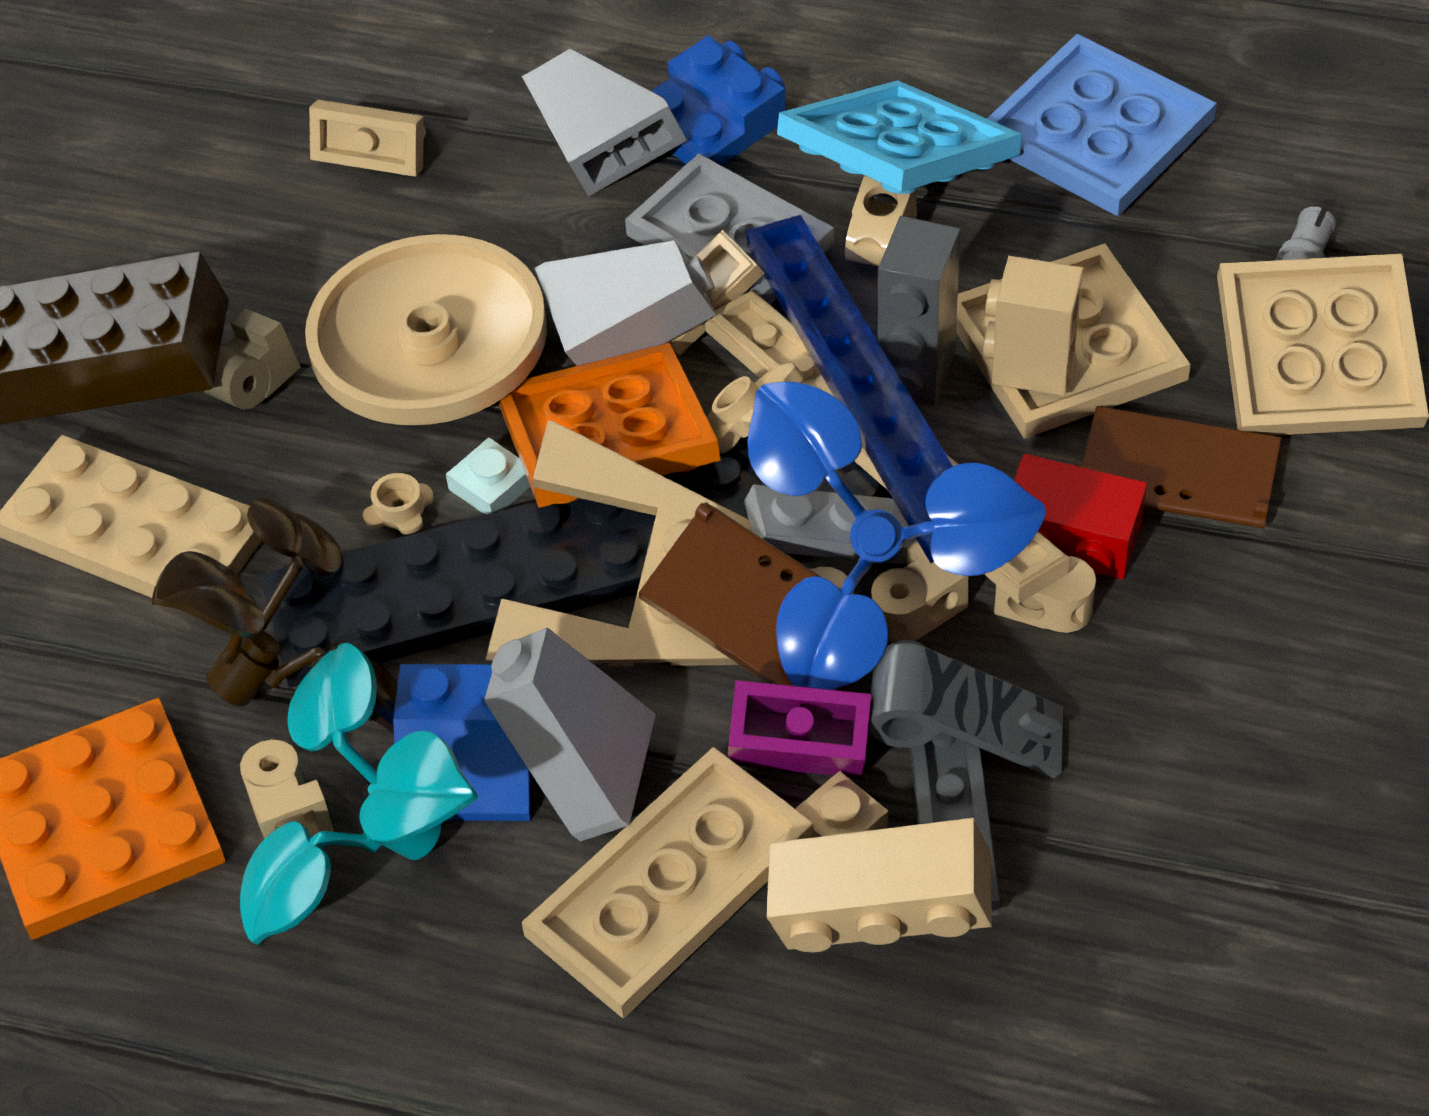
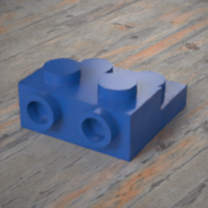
M708 35L667 62L669 79L651 91L665 99L687 141L669 150L671 154L685 164L690 162L699 153L721 166L777 128L779 113L785 111V85L775 70L770 67H765L761 71L757 70L747 63L743 51L736 43L726 41L721 45Z

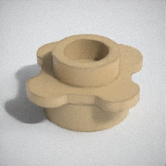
M392 473L383 476L371 489L372 505L363 511L364 522L373 529L387 526L390 529L399 530L405 535L416 533L423 526L421 515L425 506L433 502V491L428 485L419 484L415 478L404 473Z

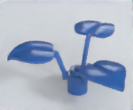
M798 382L768 383L762 385L756 391L747 441L749 459L759 479L773 491L788 496L808 495L814 492L822 484L823 480L826 479L856 517L851 528L850 540L853 549L860 558L843 582L841 589L825 578L808 577L790 590L780 606L776 626L777 647L782 667L793 686L834 690L858 681L870 673L879 663L888 643L889 631L884 613L871 598L863 595H852L864 574L869 571L872 563L886 564L895 560L901 554L905 540L933 533L931 553L935 563L941 569L955 575L978 576L1002 567L1020 554L1030 544L1044 521L1046 508L1041 501L1029 494L1004 472L980 463L955 465L945 470L934 480L928 489L925 500L926 510L932 521L902 527L901 523L887 511H866L835 471L855 461L862 448L861 432L850 410L831 394L819 388Z

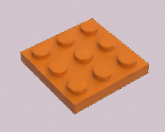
M670 342L525 379L516 389L498 401L539 508L552 504H565L578 499V497L533 487V476L548 420L554 421L661 476L674 472H688L701 465L721 460L718 440Z
M159 697L0 758V859L25 929L31 940L226 862Z

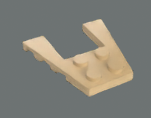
M548 420L533 476V487L656 516L629 628L501 599L486 656V665H492L493 658L498 652L499 647L508 641L522 638L547 627L590 662L609 663L608 667L634 666V663L671 662L670 666L739 665L639 599L638 592L693 519L700 503H709L751 531L749 520L554 421ZM767 558L761 559V560L759 561V564H760L762 561H768V562H769V560H768Z

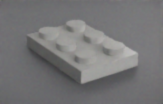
M699 153L625 219L626 233L630 238L643 245L675 240L689 260L693 259L723 230L765 273L744 294L753 290L769 305L834 244V227Z

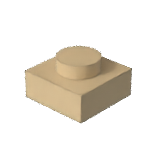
M838 771L796 808L798 812L813 822L814 838L879 830L888 826V810L841 771Z

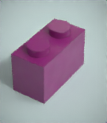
M735 680L728 758L739 766L835 775L838 771H841L847 777L861 778L866 756L871 694Z

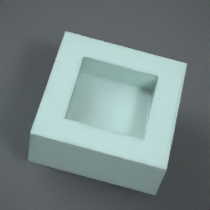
M489 437L446 473L448 489L485 515L505 510L530 488L520 458Z

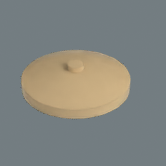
M434 234L408 237L389 242L363 253L340 268L325 283L315 297L307 317L305 336L312 368L318 382L344 408L365 418L383 423L431 425L460 419L477 413L503 399L516 389L533 370L541 356L547 336V319L540 286L532 272L516 256L495 244L480 239L459 235Z

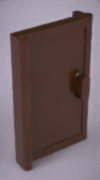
M1096 406L1094 417L1091 420V430L1082 467L1146 482L1147 491L1144 508L1264 529L1276 463L1281 457V450L1279 448L1281 437Z
M705 502L700 503L697 507L693 519L638 593L639 599L766 683L793 686L782 667L776 637L778 613L785 596L795 585L805 578L821 576ZM767 558V559L769 560V562H768V561H762V562L759 564V561H760L761 559Z

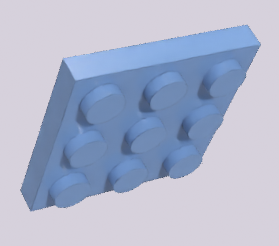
M1076 34L987 119L1022 134L1020 154L1009 160L1119 216L1215 120L1217 103Z

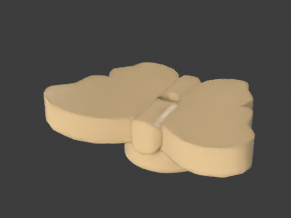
M785 363L773 368L755 383L746 376L738 378L719 393L713 402L712 410L709 412L707 419L718 440L719 452L721 454L729 451L741 437L745 438L748 436L755 394L762 385L773 382L801 383L804 380V374L794 363Z

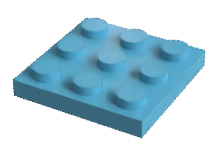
M899 80L780 112L777 135L799 144L801 151L812 155L825 156L840 163L842 170L870 177L882 183L881 186L884 190L896 194L913 193L917 187L936 181H951L956 178V175L971 170L990 169L997 162L1019 156L1022 134Z

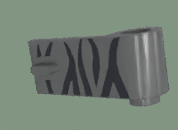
M900 640L886 646L884 655L874 667L872 674L869 732L874 739L885 745L897 748H912L930 742L943 732L1051 778H1055L1062 773V705L926 648L919 642Z

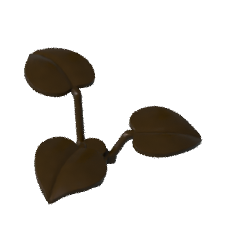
M267 498L254 500L248 508L247 519L249 525L266 545L282 555L291 557L286 573L263 611L256 605L254 598L245 595L244 584L237 574L214 558L194 551L182 552L169 561L157 579L152 596V605L182 610L231 634L227 646L206 673V680L210 688L220 698L230 704L241 707L247 706L265 683L272 688H278L285 677L311 664L312 669L328 652L336 650L338 645L342 644L335 643L328 652L320 647H314L279 667L278 656L281 653V648L277 641L264 631L299 575L303 564L324 577H331L341 567L342 553L333 536L317 522ZM366 655L374 669L377 683L376 701L370 718L394 734L393 719L398 684L385 667Z

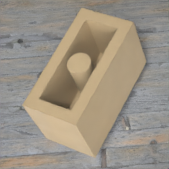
M1008 256L1002 280L991 279L986 300L985 316L995 317V322L989 321L983 349V357L993 359L992 384L1065 396L1076 352L1083 267Z

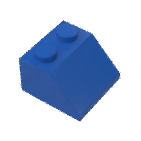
M400 664L393 719L394 744L406 735L416 731L425 730L436 734L452 749L462 773L478 795V800L447 820L530 821L534 777L484 701L492 675L491 665Z

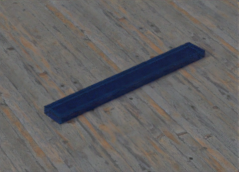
M797 215L747 230L746 239L749 251L758 266L765 273L764 277L831 393L850 410L856 419L861 432L862 446L908 526L932 521L925 505L928 489L937 477L945 470L953 467L804 219L801 215ZM933 533L915 537L930 563L935 562L931 553Z

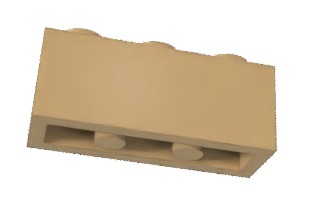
M974 818L770 843L767 919L788 950L796 949L811 953L827 950L831 945L863 941L874 945H885L897 941L900 937L924 934L956 937L965 934L969 929L992 927L991 851Z

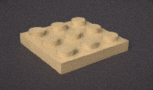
M1105 243L1052 261V263L1083 267L1076 352L1065 396L992 384L993 359L983 357L989 321L995 322V317L985 316L990 283L958 294L956 333L1024 439L1090 416L1095 413L1096 406L1112 408L1185 382L1189 378V361Z
M1402 254L1220 263L1217 279L1238 430L1273 436L1424 428L1429 414Z

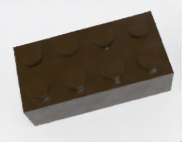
M201 252L0 286V424L211 390L214 383L229 298Z

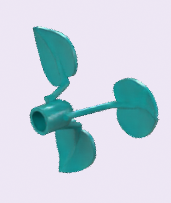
M342 643L338 645L336 650L328 652L301 681L290 702L287 723L292 740L305 750L318 751L333 740L335 748L371 783L368 787L370 795L364 801L359 815L364 833L352 834L320 831L311 838L308 829L294 821L277 828L259 844L247 864L240 893L243 927L248 939L256 945H259L269 936L285 932L298 925L321 902L327 891L331 873L330 858L322 850L324 847L329 845L361 847L370 853H375L383 845L409 860H418L427 855L435 846L440 835L441 823L478 800L475 789L462 773L452 749L442 738L432 732L425 730L416 731L397 741L384 754L377 771L350 745L346 732L359 728L371 716L376 701L377 683L374 669L367 656L359 648L349 643Z

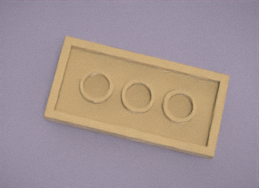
M61 435L0 510V538L151 598L160 573L176 555L186 551L199 552L214 558L238 575L262 542L249 525L247 519L249 505L65 435Z
M712 747L630 822L629 826H626L522 921L524 936L624 1019L768 882L770 843L814 838L813 822L716 748Z

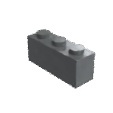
M899 216L878 267L877 393L894 396L904 401H916L936 406L956 352L960 228Z

